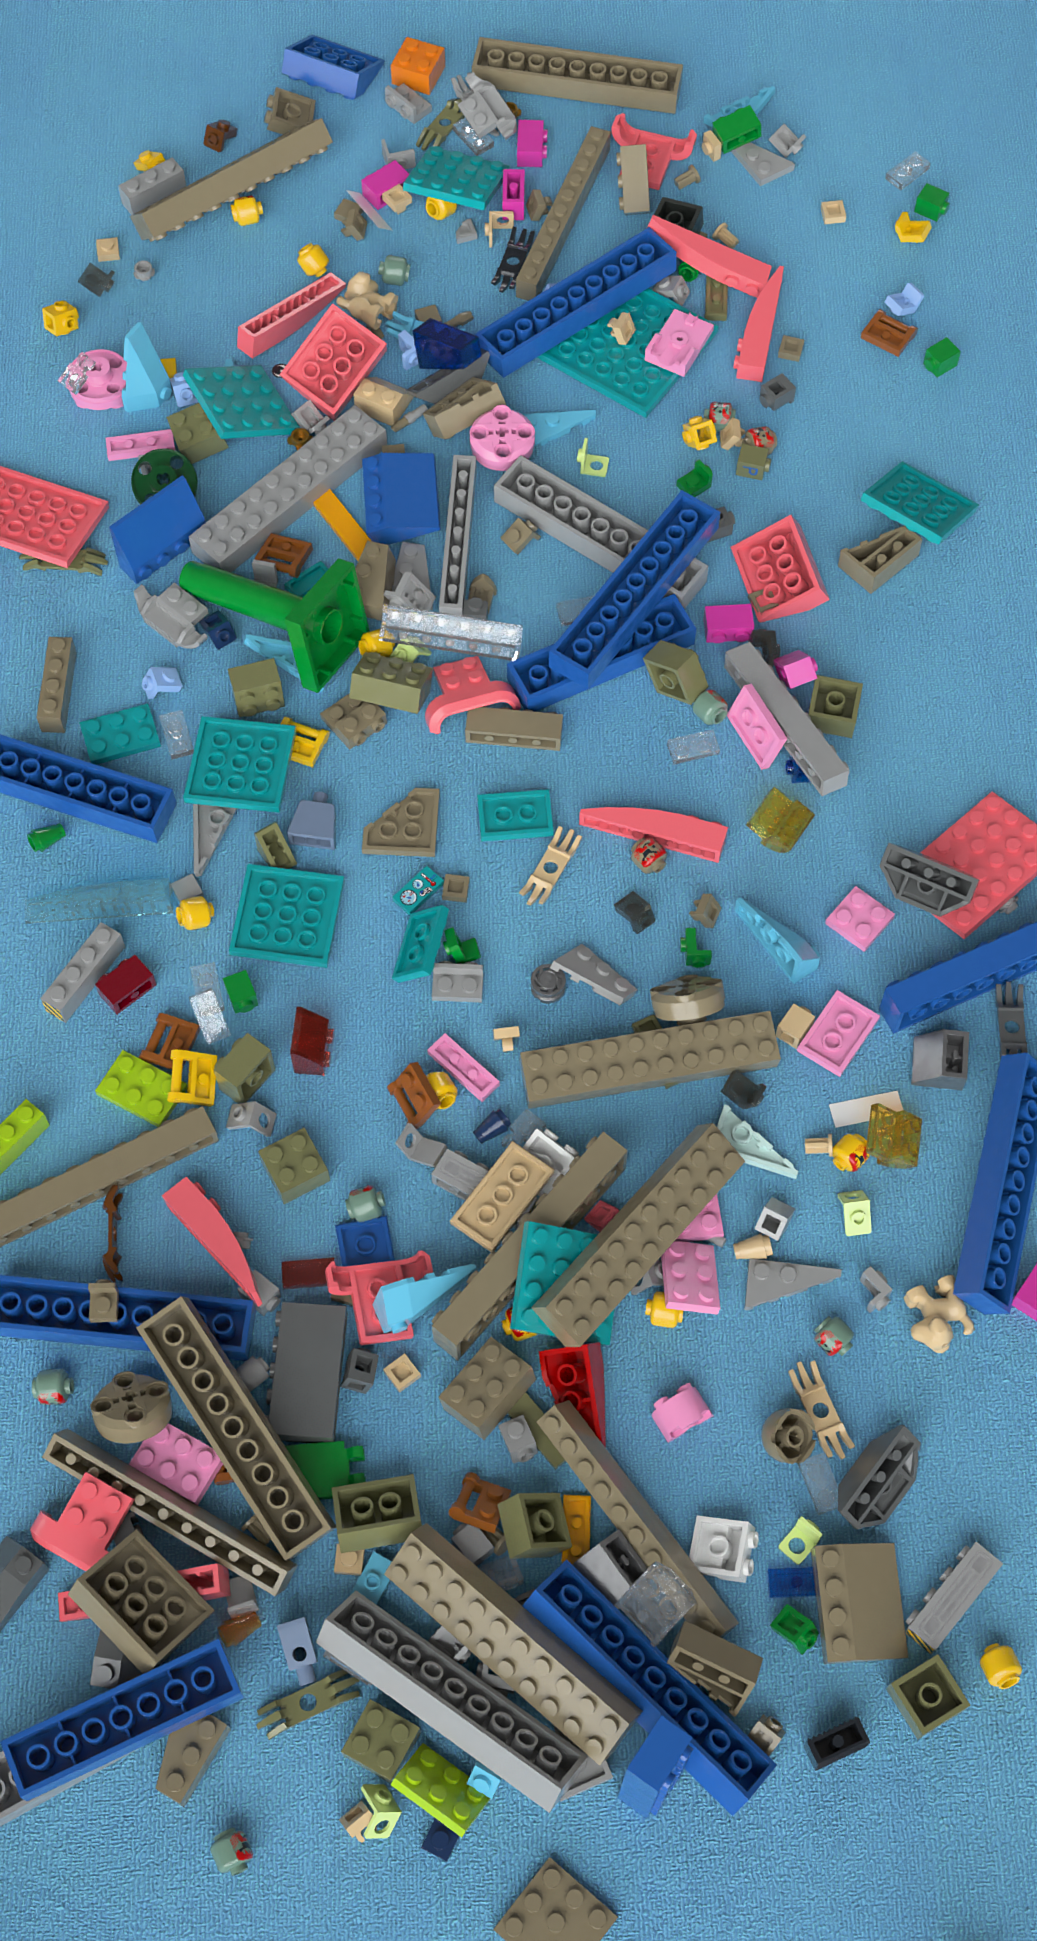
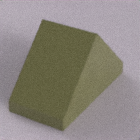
M273 822L254 833L257 850L269 867L289 869L297 864L277 822Z

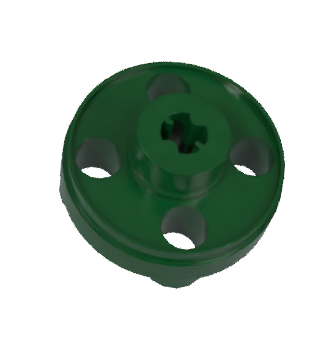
M152 450L143 455L134 466L131 476L133 494L141 505L148 497L155 495L183 475L195 497L198 489L196 471L189 459L175 450ZM174 459H181L183 466L175 469L171 466V463ZM142 465H150L152 467L151 472L147 475L141 474L139 469ZM168 478L169 483H163L161 485L160 480L162 479L165 481Z

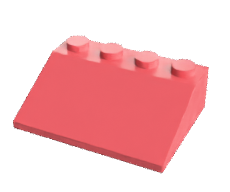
M332 303L279 375L307 400L310 399L318 410L335 421L354 396L353 394L364 378L368 377L387 351V343Z
M792 515L731 546L748 594L764 589L763 595L756 598L759 606L763 607L771 603L779 604V606L761 613L760 611L757 612L752 603L760 623L809 611L830 600L803 530ZM770 591H772L774 595L773 598H769L768 593Z

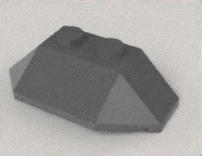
M477 347L472 352L460 357L406 390L407 394L436 404L472 377L482 379L490 356L489 351Z
M888 843L879 865L896 899L939 917L970 904L980 881L965 871L892 843Z
M899 1425L871 1441L838 1485V1511L855 1529L884 1524L916 1481L918 1451H920L921 1443L905 1425Z

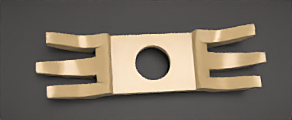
M558 826L553 840L548 845V849L534 873L531 874L526 885L519 892V894L524 896L533 888V884H536L533 893L527 901V905L531 906L540 897L543 888H546L540 898L539 904H544L550 897L553 887L571 857L574 856L582 839V836L578 835L567 852L574 830L570 829L561 845L557 847L563 827ZM553 862L558 866V869L554 873H547L543 867L546 863Z
M815 1360L810 1362L815 1385H813L802 1362H798L797 1368L804 1389H802L794 1370H789L788 1373L795 1392L815 1424V1432L819 1444L828 1458L832 1457L833 1454L825 1439L827 1436L835 1453L840 1459H844L845 1454L840 1446L836 1432L839 1431L840 1438L849 1449L854 1448L855 1445L848 1436L843 1422L839 1419L825 1389V1384L820 1377ZM815 1404H825L829 1411L828 1415L824 1418L815 1416L813 1413Z

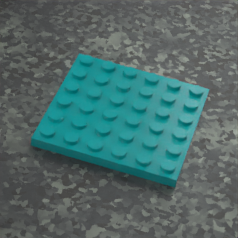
M648 288L537 358L646 418L681 377L676 373L645 361V350L655 333L661 331L673 310L676 309L686 314L691 313L693 316H698V319L714 325L713 332L700 353L718 333L719 326ZM622 312L630 313L636 329L626 345L618 344L616 337L610 334L613 328L607 326L611 318L618 319Z

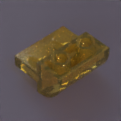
M773 787L746 823V826L762 838L760 843L765 847L779 853H787L791 851L815 814L798 800L792 802L777 788Z
M880 1103L871 1105L866 1153L876 1157L877 1164L885 1167L898 1169L917 1167L922 1119L905 1110L896 1112Z

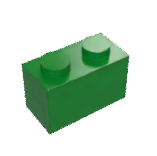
M751 105L739 108L735 112L712 122L713 133L722 143L721 150L723 154L762 137L761 123Z

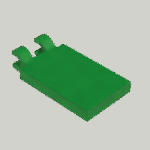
M344 1441L285 1446L319 1500L333 1499V1487L366 1482L364 1473L350 1475L349 1462L365 1461L363 1446H353L345 1449Z

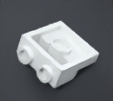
M547 1128L544 1132L536 1129L522 1147L555 1170V1173L539 1192L538 1196L544 1193L548 1195L554 1188L552 1185L560 1174L565 1175L571 1169L569 1168L570 1163L579 1154L570 1145L566 1144L563 1147L556 1142L559 1137Z
M697 1516L689 1558L702 1575L716 1576L721 1580L746 1583L747 1576H751L754 1570L753 1559H750L752 1548H757L759 1541L758 1532L755 1531V1527L749 1522Z

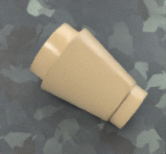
M762 1233L733 1244L736 1260L749 1258L767 1259V1256L773 1255L770 1238L767 1235H762Z

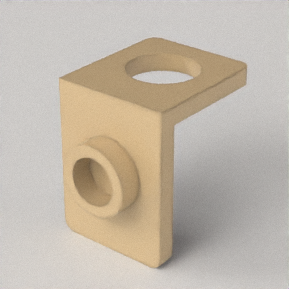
M489 211V223H485V236H489V248H492L493 229H512L514 226L513 211ZM499 217H507L509 221L507 223H500L497 219Z

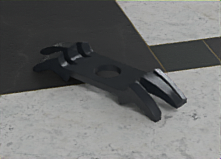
M512 227L506 251L500 266L497 268L496 275L491 281V284L497 285L500 282L501 275H504L499 292L503 293L508 286L509 289L516 287V278L528 252H530L535 231L530 232L524 247L527 229L523 228L520 238L515 245L517 227ZM515 257L519 260V263L510 265L507 263V260Z

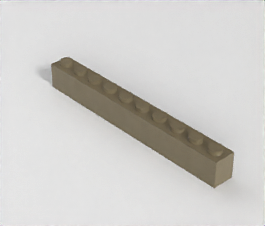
M593 126L590 127L516 278L517 298L529 301L541 294L610 151V131Z
M204 1107L189 1109L183 1116L175 1120L169 1119L152 1131H144L132 1141L119 1143L113 1150L105 1154H96L82 1165H74L57 1177L53 1176L45 1179L37 1187L24 1189L18 1193V1196L10 1200L0 1201V1247L105 1197L112 1185H118L119 1189L219 1141L216 1130Z
M568 1400L556 1404L537 1421V1424L617 1530L620 1529L685 1620L723 1638L739 1622L576 1408Z
M68 1428L54 1433L42 1457L79 1480L82 1479L85 1472H88L134 1498L135 1500L129 1510L273 1596H277L287 1588L298 1566L291 1560L285 1561L279 1553Z

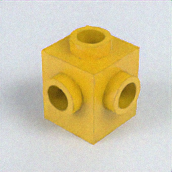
M56 301L54 304L42 308L44 328L55 336L66 335L70 331L79 329L78 311L66 301Z
M701 415L690 418L688 423L682 425L684 430L682 431V437L685 444L689 447L702 450L708 448L709 444L717 442L716 428L711 419L702 418Z

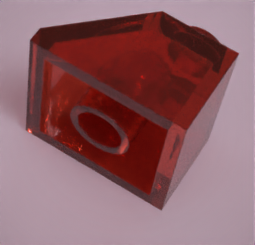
M297 1007L290 1050L294 1073L325 1076L326 1067L331 1065V1052H328L329 1044L334 1042V1029L330 1028L329 1019L303 1007Z

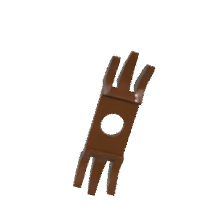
M112 1185L109 1189L102 1207L108 1214V1251L103 1255L102 1260L105 1270L113 1283H116V1279L121 1282L123 1281V1277L118 1270L122 1256L117 1252V1221L122 1219L118 1212V1206L123 1199V1193L117 1194L119 1190L118 1185Z

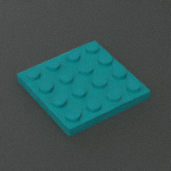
M430 146L404 181L403 191L485 210L503 183V169H509L510 166L500 161H488L480 156H468L459 151L451 152L443 150L439 146Z
M261 365L186 368L184 370V379L221 439L291 435L293 430L300 428Z
M903 461L863 492L860 499L868 507L877 509L889 519L898 521L905 525L908 530L917 532L929 542L938 545L970 518L979 506L976 502Z
M202 716L183 796L184 803L280 813L296 736V726Z
M248 864L230 942L229 954L231 956L328 968L345 882L344 876Z
M531 1221L524 1222L510 1329L556 1337L534 1312L532 1307L598 1234ZM614 1310L585 1342H600V1345H610Z

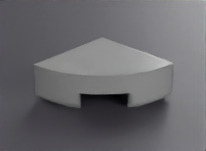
M471 218L463 221L456 231L457 244L477 239V232Z

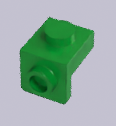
M454 927L444 930L446 941L443 942L445 951L448 956L453 955L457 964H464L481 958L476 938L461 942Z
M686 928L685 936L680 937V952H685L686 966L701 968L710 965L712 951L697 950L696 928Z

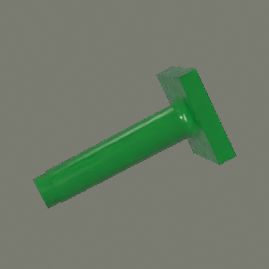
M340 558L333 563L304 597L196 561H189L185 564L180 574V587L187 593L288 631L302 687L316 693L320 692L356 650L362 635L370 632L354 563Z

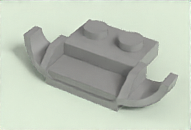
M474 72L465 77L473 94L459 103L458 107L478 138H482L496 127L505 140L516 133V117L492 83L477 77Z
M173 583L158 597L156 595L151 596L142 584L133 591L144 622L176 648L178 646L188 649L197 648L207 640L208 636L205 633L201 635L195 631V625L208 614L207 607L176 583Z

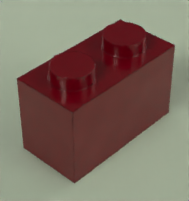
M133 955L121 961L112 972L102 975L95 986L100 997L118 1015L154 988L156 982L149 969L136 955Z

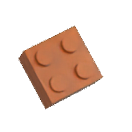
M406 37L391 63L392 84L400 86L404 83L414 91L430 95L445 68V48Z

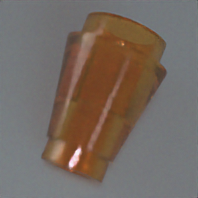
M253 1611L250 1614L222 1621L223 1625L217 1627L222 1642L228 1648L232 1645L236 1647L258 1628L262 1627L256 1612Z

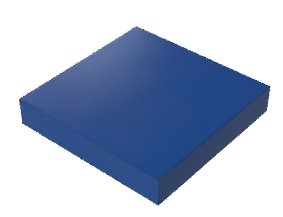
M387 1215L364 1222L354 1221L335 1225L342 1267L395 1261Z

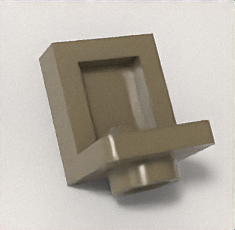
M518 517L501 536V539L514 553L519 554L533 538L539 540L541 536L536 532L538 528L529 519L525 522Z

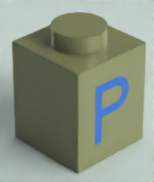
M742 444L736 475L762 480L764 472H769L771 459L767 458L769 449Z

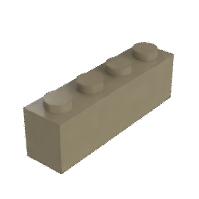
M72 637L48 638L37 710V720L41 732L65 733L77 655Z
M483 706L471 709L467 713L466 743L560 751L563 714L534 712L528 709L522 711L510 710L505 707L488 708Z

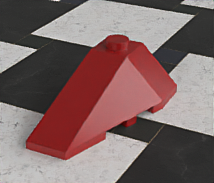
M600 1342L583 1344L581 1347H563L538 1351L542 1378L546 1387L549 1386L555 1399L554 1404L569 1400L606 1448L604 1365Z

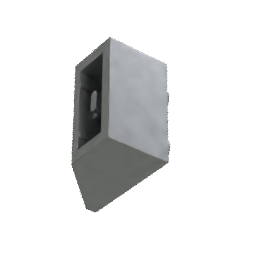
M943 1029L915 1036L913 1041L911 1085L962 1091L967 1081L969 1032Z
M620 1529L572 1564L613 1605L620 1602L653 1576Z

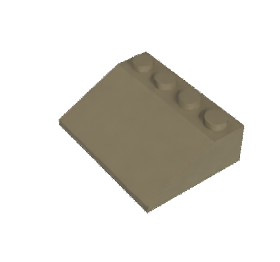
M137 1529L82 1574L68 1593L71 1599L143 1674L159 1667L215 1611Z
M894 1543L814 1546L811 1549L823 1664L908 1658Z

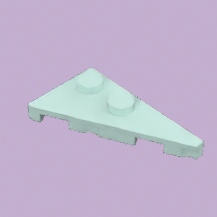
M724 1104L717 1128L745 1160L744 1163L796 1179L798 1170L793 1167V1164L786 1158L783 1159L773 1150V1146L758 1132H754L745 1120L741 1121L731 1111V1108Z

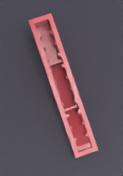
M652 216L647 228L650 227L676 251V256L679 259L729 287L758 298L768 281L772 268L771 265L660 217Z
M784 266L778 267L761 291L750 313L744 337L738 340L737 352H740V356L735 355L733 369H737L736 378L763 381Z
M330 272L238 326L237 348L253 359L283 341L309 322L346 287V283Z
M633 807L581 809L579 815V825L636 841L641 838H654L665 849L719 863L728 827L723 826L719 822H708L693 815L686 816L654 809Z
M186 1176L162 1195L168 1209L259 1307L263 1303L255 1277L233 1232L218 1212L221 1210L220 1206L212 1197L207 1199L204 1196L206 1192L198 1182L193 1184Z
M216 1563L177 1571L205 1601L231 1596L228 1568ZM69 1591L58 1593L60 1622L90 1619L68 1595Z

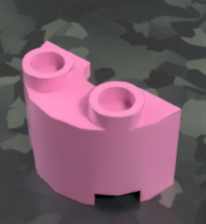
M690 1383L681 1386L676 1391L677 1394L670 1399L665 1396L653 1404L656 1410L652 1413L651 1417L668 1443L683 1435L691 1427L700 1425L714 1416L696 1387H692Z

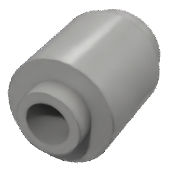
M251 1356L236 1371L251 1392L269 1377L267 1371L270 1368L261 1357L256 1359L254 1356Z

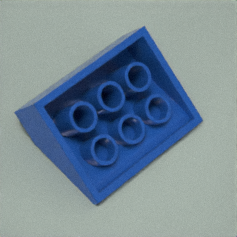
M310 35L285 48L281 73L289 75L290 79L303 80L310 86H320L329 93L343 94L344 98L354 100L365 93L384 65L385 60L327 39Z
M380 453L362 459L366 532L373 542L390 545L441 530L434 453Z
M183 475L109 526L119 567L136 584L149 578L160 567L166 566L177 555L184 553L190 547L189 536L206 523Z

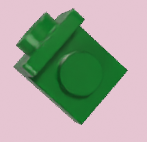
M701 460L695 461L694 469L679 478L676 486L680 490L696 497L711 487L712 470L708 465H704Z
M788 1604L785 1605L770 1624L772 1630L793 1644L801 1655L815 1644L819 1635L814 1623Z

